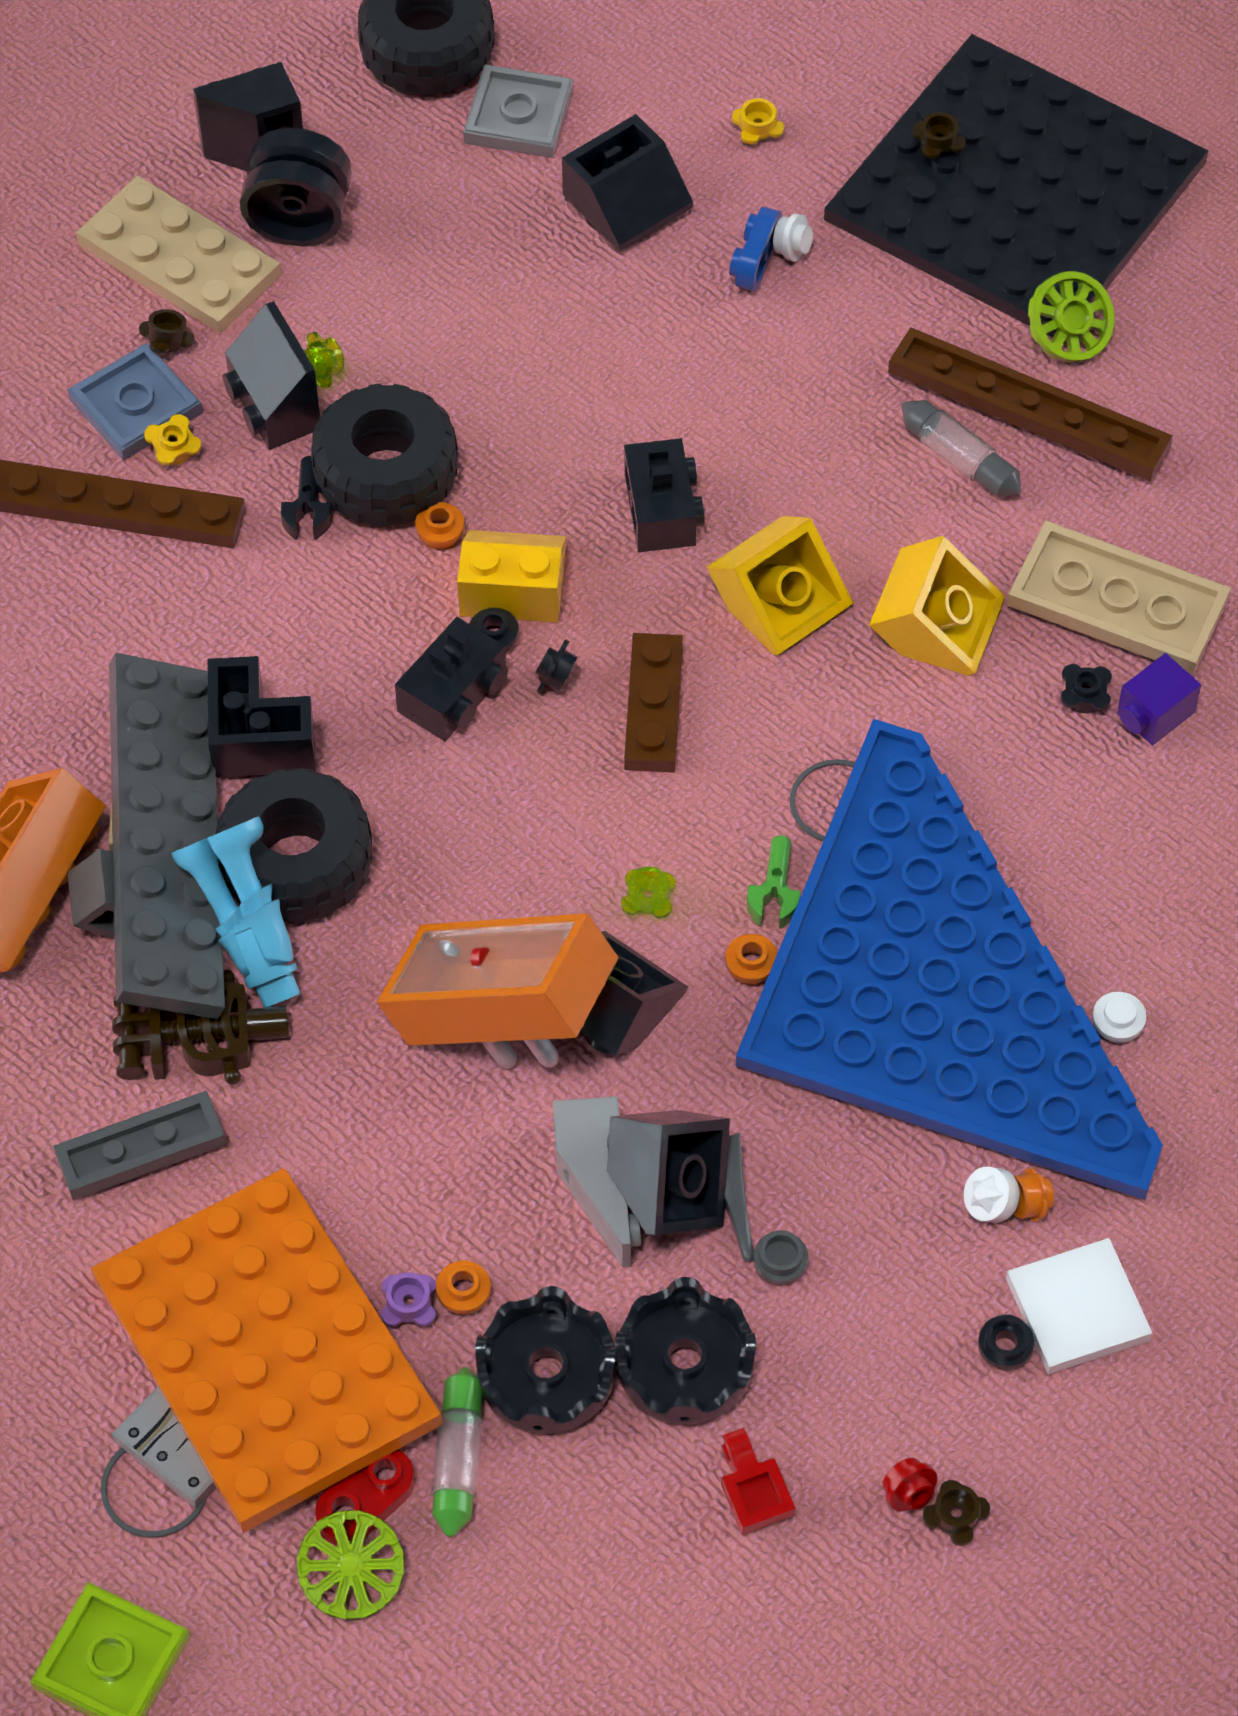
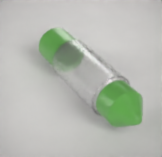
M468 1367L461 1368L445 1380L441 1413L443 1424L437 1428L431 1493L434 1496L432 1517L447 1537L456 1535L471 1520L473 1499L476 1498L483 1430V1418L481 1416L483 1394L478 1377Z

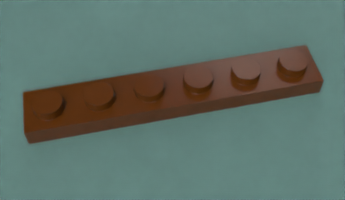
M912 327L909 328L889 360L888 372L1150 482L1171 448L1173 438L1171 434Z
M0 460V512L234 549L246 511L245 500L241 497Z

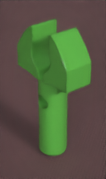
M776 836L771 841L766 882L760 886L749 885L746 909L758 926L762 924L763 907L770 903L772 897L777 899L776 902L781 907L779 929H782L791 922L800 899L801 891L790 890L786 885L792 846L791 840L786 836Z

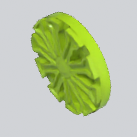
M1075 271L1056 274L1040 284L1035 290L1033 298L1030 299L1028 317H1030L1031 325L1029 327L1031 335L1036 343L1038 342L1043 348L1042 351L1053 359L1069 363L1083 361L1097 355L1108 344L1114 329V308L1107 291L1093 277ZM1078 282L1079 288L1074 296L1072 283ZM1055 283L1060 285L1061 296L1054 288ZM1093 291L1096 297L1094 302L1089 304L1086 298L1089 292ZM1044 296L1047 298V300L1051 303L1052 306L1045 305L1042 303ZM1097 310L1103 312L1104 319H1095L1093 312ZM1040 315L1052 318L1053 320L1042 325ZM1057 329L1052 341H1050L1046 333ZM1088 329L1098 332L1100 335L1098 340L1094 338ZM1065 339L1067 340L1068 352L1063 351L1061 348ZM1079 339L1086 346V351L1083 353L1080 350Z
M343 1510L323 1517L308 1530L298 1549L296 1572L303 1593L320 1611L335 1618L359 1619L378 1612L395 1596L403 1579L404 1555L398 1537L383 1520L367 1512ZM355 1519L357 1526L353 1539L348 1541L343 1523L345 1520ZM374 1525L380 1530V1534L364 1546L363 1542L369 1526ZM327 1526L332 1527L337 1546H333L321 1537L320 1532L323 1528ZM386 1544L391 1545L394 1552L391 1558H372V1555ZM315 1546L328 1555V1559L310 1560L307 1557L309 1548ZM391 1569L394 1572L392 1582H384L374 1575L372 1570ZM310 1571H328L329 1573L315 1585H311L307 1579ZM366 1582L379 1591L381 1598L375 1603L369 1602L363 1583ZM337 1583L338 1588L334 1601L327 1605L321 1599V1595ZM349 1588H353L358 1603L356 1610H346L344 1607Z

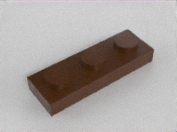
M633 633L624 770L675 773L683 635Z

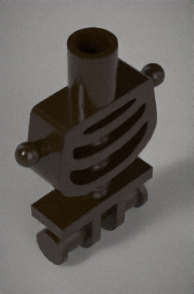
M223 970L225 1008L222 1011V1016L218 1019L201 1016L198 1020L193 1018L191 1021L193 1015L178 1012L176 1022L171 1020L169 1023L167 1020L164 1023L161 1009L149 1008V1012L139 1013V1006L118 1003L115 996L114 1006L117 1008V1017L112 1020V1031L120 1036L113 1041V1052L119 1056L116 1075L125 1080H134L144 1075V1066L141 1064L140 1057L151 1056L154 1080L165 1079L164 1044L165 1042L167 1044L171 1042L175 1044L178 1041V1043H181L184 1059L195 1073L202 1076L224 1074L225 1081L230 1085H235L241 1079L239 1070L251 1065L250 1041L289 1038L287 1007L248 1009L245 987L243 984L234 983L235 974L231 970ZM221 1037L225 1039L227 1048H220L214 1039L219 1040ZM198 1039L200 1041L204 1040L207 1053L198 1051L190 1042L193 1040L197 1042Z

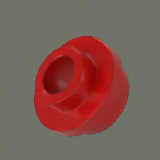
M907 1458L898 1462L887 1472L883 1479L882 1485L886 1491L887 1503L895 1511H914L922 1508L934 1495V1488L938 1479L936 1471L929 1464L921 1463L917 1458Z

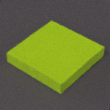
M88 1582L30 1683L34 1690L88 1716H146L190 1639V1633L188 1629Z

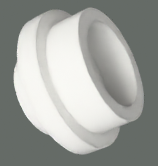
M793 214L790 217L783 216L779 219L774 231L773 246L775 252L782 254L786 260L796 262L803 254L809 251L813 240V230L808 225L807 218L801 214Z
M1111 992L1102 996L1095 1004L1092 1016L1093 1024L1105 1040L1116 1044L1126 1043L1139 1036L1143 1031L1146 1023V1010L1135 996L1125 992Z

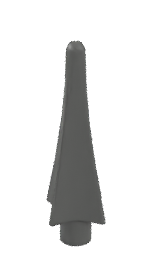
M740 1133L731 1136L729 1134L724 1205L735 1231L742 1258L745 1262L753 1261L754 1249L745 1201Z

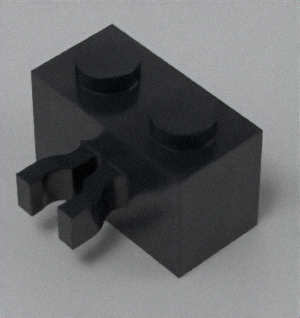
M682 438L624 445V477L637 552L696 546V526L705 524L702 497H693L691 486H697L696 464L694 457H685Z
M456 617L395 683L397 712L446 742L457 728L463 729L471 722L477 706L488 694L494 695L503 686L508 673L506 669L505 646L461 618Z

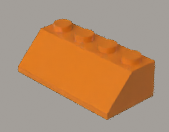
M64 768L8 781L0 793V972L12 970L23 959L26 953V947L24 946L33 929L40 926L49 915L51 910L49 902L57 889L68 881L67 873L75 867L73 862L81 848L87 845L98 832L99 824L97 821L106 808V805Z

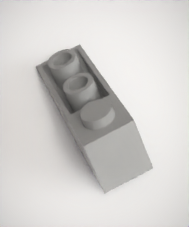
M618 1096L553 1101L557 1174L623 1268L631 1267V1247L641 1246L640 1223L634 1214H628L627 1202L607 1172V1139L610 1131V1116H619Z

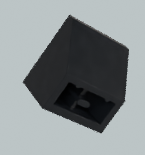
M282 62L256 68L249 72L193 88L201 151L204 158L247 171L250 151L256 139L269 131L282 128L303 129L300 99Z
M637 114L562 157L563 196L619 252L693 208V200L666 143Z

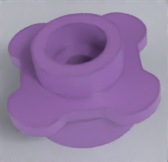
M407 1272L399 1275H390L383 1281L382 1291L386 1295V1306L381 1311V1318L386 1325L396 1327L402 1322H415L421 1327H426L433 1323L436 1318V1311L431 1306V1298L436 1292V1282L431 1276ZM412 1297L414 1302L408 1305L404 1303V1299Z

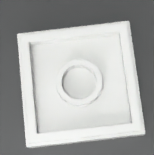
M1110 1238L1007 1271V1283L1024 1322L1033 1333L1034 1345L1048 1375L1151 1340L1152 1331Z

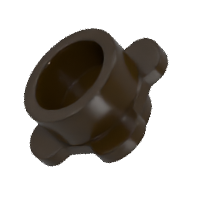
M931 113L922 122H918L913 126L912 134L920 140L922 144L921 153L927 158L935 159L940 155L947 154L949 151L961 152L966 144L965 138L958 134L959 124L957 120L948 113Z
M157 310L149 316L148 321H144L139 325V334L147 337L150 341V349L156 353H170L178 350L179 347L188 348L194 344V335L186 331V318L175 310Z
M948 1480L940 1486V1492L936 1497L934 1505L925 1507L923 1521L928 1528H939L948 1534L953 1544L965 1546L973 1540V1530L979 1521L986 1520L989 1517L990 1504L985 1498L978 1497L970 1487L962 1485L956 1480ZM953 1509H959L961 1510L962 1515L960 1517H954L951 1514V1511Z

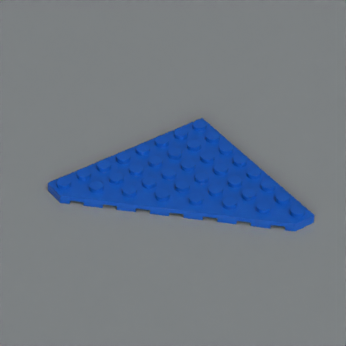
M873 719L737 1051L735 1066L1145 1200L1161 1155L1162 1142L1153 1127L1149 1128L1136 1107L1137 1100L1118 1067L1112 1066L1100 1045L1101 1038L1082 1006H1077L1065 985L1066 979L1047 946H1042L1030 926V917L1013 888H1008L1000 875L996 859L979 830L975 831L966 817L962 801L946 774H941L930 755L931 749L922 733Z

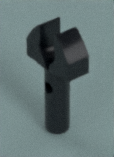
M305 456L300 461L298 498L294 502H281L282 526L295 540H297L298 536L297 524L305 517L306 513H309L310 518L313 519L314 540L320 538L331 527V503L319 502L317 500L318 487L313 473L311 456Z

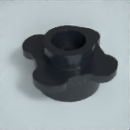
M567 639L564 640L559 651L549 647L535 672V674L543 677L537 689L538 692L541 693L545 685L559 692L578 659L576 655L565 650L570 642Z
M1069 664L1063 668L1062 678L1066 681L1065 690L1061 692L1060 700L1066 707L1076 712L1087 714L1097 710H1104L1110 705L1111 697L1107 693V684L1111 682L1112 674L1109 669L1103 666H1098L1095 669L1089 667L1081 668L1077 664ZM1087 684L1091 688H1083L1082 685Z

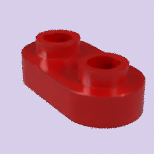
M396 1450L333 1484L320 1496L316 1503V1522L332 1514L340 1505H349L354 1510L370 1513L384 1521L413 1492L415 1478L410 1459L400 1450ZM387 1467L395 1471L394 1476L388 1480H381L375 1476L376 1472L381 1468ZM355 1519L345 1520L343 1523L348 1541L353 1539L357 1526ZM374 1525L368 1527L365 1537L376 1528ZM327 1526L323 1528L320 1532L321 1536L329 1543L338 1545L332 1527Z

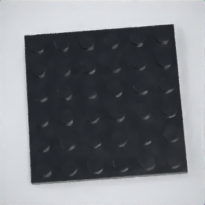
M971 34L824 208V220L1029 326L1031 325L1030 317H1028L1030 299L1033 298L1035 290L1040 284L1056 274L1067 271L1081 272L1093 277L1106 290L1206 164L1209 150ZM931 113H948L959 124L958 134L965 138V148L958 153L949 151L947 154L940 155L935 159L927 158L921 153L922 144L920 140L912 134L913 126L918 122H922ZM1078 282L1072 283L1074 296L1079 288ZM1055 283L1054 288L1061 296L1060 285ZM1093 291L1089 292L1086 298L1089 304L1094 302L1096 297ZM1044 296L1042 303L1045 305L1052 306L1051 303ZM1040 315L1042 325L1053 320L1052 318ZM1057 329L1046 333V335L1053 338Z

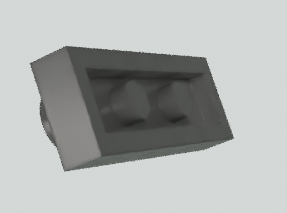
M206 1090L56 1144L53 1148L72 1200L224 1146L226 1145V1140Z

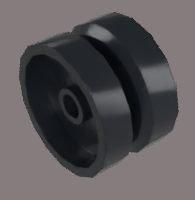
M282 128L269 131L256 139L250 151L246 169L247 177L243 183L239 201L241 215L249 227L266 239L291 246L305 247L321 244L335 236L342 224L345 196L349 189L352 174L350 159L343 148L327 136L308 129Z

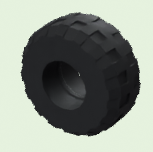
M363 0L358 11V41L362 59L367 69L375 75L376 79L401 93L408 95L419 94L421 97H429L434 94L454 92L458 87L467 85L479 76L484 64L487 65L491 59L492 48H494V18L490 0Z
M371 384L368 387L355 389L342 395L340 399L336 400L333 404L331 403L323 411V415L318 423H316L312 433L311 458L313 473L319 492L322 493L328 503H331V507L335 511L345 515L348 519L374 526L388 527V525L406 524L415 521L417 514L442 502L451 492L458 468V446L455 429L445 409L427 394L398 384ZM383 450L402 453L395 458L386 460L367 457L374 452Z
M303 768L293 770L281 769L254 778L244 784V787L235 795L231 796L225 804L221 817L218 819L216 834L258 816L260 817L263 824V834L251 845L250 856L262 887L272 884L271 899L272 901L279 899L280 911L284 922L304 923V921L324 918L333 914L334 911L342 906H346L356 897V893L365 884L369 875L370 862L372 860V833L367 813L352 789L350 790L340 780L329 774L325 775ZM291 836H307L319 841L308 852L298 855H281L270 850L278 841ZM218 858L219 867L228 889L235 896L237 902L241 904L237 892L222 862Z

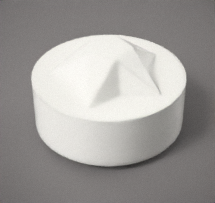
M988 1166L981 1167L970 1175L965 1184V1206L968 1212L978 1220L993 1223L1003 1222L1015 1212L1019 1203L1020 1191L1017 1180L1005 1169Z

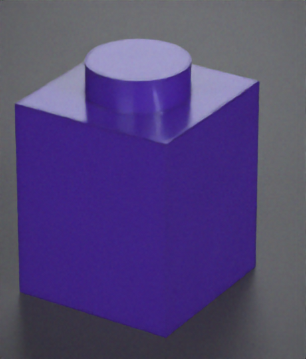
M1164 653L1122 686L1117 715L1120 716L1122 723L1130 732L1140 734L1153 746L1196 712L1202 684L1168 654Z

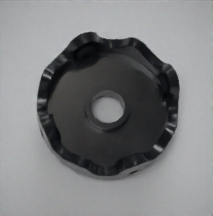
M677 1278L667 1288L654 1294L641 1296L632 1304L620 1331L616 1332L617 1376L624 1392L638 1408L649 1416L673 1424L689 1425L704 1423L720 1417L733 1408L745 1394L753 1376L756 1348L755 1333L750 1329L740 1306L732 1298L722 1299L709 1294L703 1289L700 1282L694 1278ZM688 1347L694 1349L700 1355L701 1360L692 1368L682 1369L676 1367L670 1361L669 1356L678 1348Z
M555 1286L543 1287L536 1295L530 1298L504 1303L497 1310L493 1321L484 1335H478L476 1340V1369L483 1397L491 1410L502 1420L520 1430L537 1434H554L574 1429L590 1420L603 1407L612 1391L616 1376V1348L607 1324L599 1312L588 1311L578 1306L562 1288ZM543 1356L554 1357L562 1365L560 1372L550 1378H542L535 1375L530 1367L536 1359Z

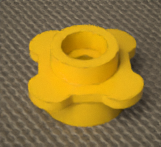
M750 99L741 108L736 109L732 113V122L739 125L742 131L741 140L746 144L753 145L770 136L778 138L784 133V124L777 120L775 105L766 99Z
M175 414L171 416L168 422L159 426L152 424L145 429L144 438L146 442L153 444L156 460L160 464L166 466L179 465L187 461L191 455H196L200 451L201 440L192 435L188 428L189 419L186 416ZM170 437L177 438V441L169 442L168 439Z

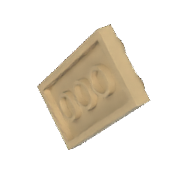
M138 175L76 232L79 246L220 334L281 276V268L278 261Z
M1045 520L1008 594L1007 606L1153 660L1166 653L1188 673L1194 674L1229 600L1231 588Z

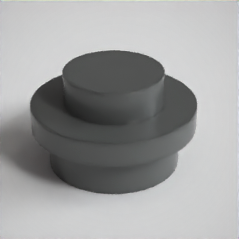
M784 1230L773 1231L762 1237L756 1244L753 1255L754 1267L757 1273L770 1283L778 1285L789 1284L798 1280L806 1271L808 1250L804 1242L795 1234Z

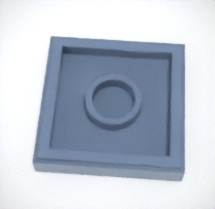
M147 343L67 389L69 400L123 461L151 444L146 442L144 438L145 429L149 425L155 424L159 426L168 422L171 416L175 414L184 415L190 421L203 413L202 404L157 353L150 349Z

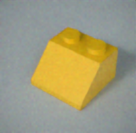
M781 516L706 567L727 609L773 655H779L854 604L812 519L808 517Z
M469 530L462 541L457 579L459 616L473 617L481 610L487 608H501L514 615L516 620L558 623L567 536Z
M944 536L900 548L869 626L901 656L969 676L977 671L1005 595Z

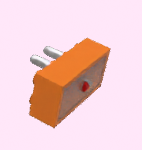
M588 913L421 924L377 1000V1004L408 1045L482 1042L499 1066L504 1069H510L515 1066L517 1056L508 1041L524 1040L540 1064L545 1067H553L557 1064L559 1056L557 1049L549 1039L576 1038L601 990L605 986L618 960V956Z

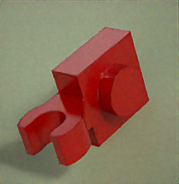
M744 1428L723 1435L725 1444L721 1448L733 1473L722 1477L721 1486L741 1534L744 1535L795 1516V1505L775 1458L758 1463Z

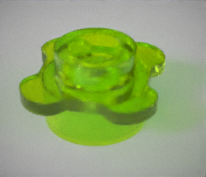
M317 332L308 333L306 337L308 345L304 352L315 369L320 387L323 389L332 386L331 377L342 373L344 369L343 352L333 338L321 339Z
M649 866L630 870L625 875V884L628 886L627 895L621 900V908L626 914L636 915L641 912L653 914L658 919L665 918L671 914L672 904L669 901L670 892L676 887V880L673 875ZM651 891L653 895L647 897L644 895V892Z

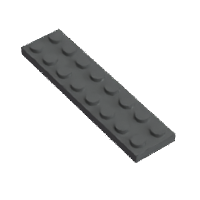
M115 652L109 663L116 1002L218 1019L225 1008L223 948L217 942L221 936L215 930L220 924L212 906L195 878L188 871L180 868L171 855L172 852L216 834L218 823L216 770L212 767L208 746V673L205 670Z

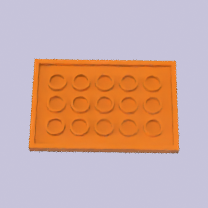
M285 1167L90 1268L100 1291L156 1386L160 1389L243 1533L443 1425L440 1411Z

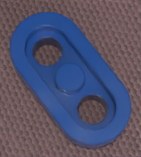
M762 206L757 215L750 214L744 231V241H746L744 248L735 249L730 263L729 275L736 277V287L751 291L758 289L774 251L773 236L775 227L782 217L781 211Z

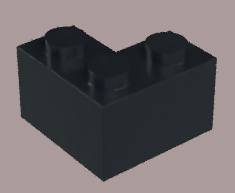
M259 656L207 659L208 746L211 764L216 770V777L266 775L281 769L293 770L303 768L316 771L315 727L311 696L263 698Z

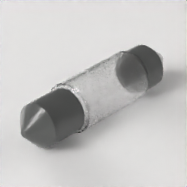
M927 400L906 401L902 403L901 408L905 427L918 436L920 442L971 481H977L998 498L1021 493L1020 471L999 456L996 449L944 410L937 409Z

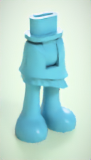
M258 816L172 852L171 855L175 863L180 868L188 871L199 884L220 924L215 929L221 936L217 942L228 952L232 961L245 978L244 981L247 988L255 987L263 1007L267 1008L292 998L301 992L292 971L298 969L296 962L284 965L293 960V951L280 911L279 899L274 901L271 899L272 884L262 887L250 856L251 845L263 834V824ZM218 858L222 862L241 901L240 906H237L219 867Z

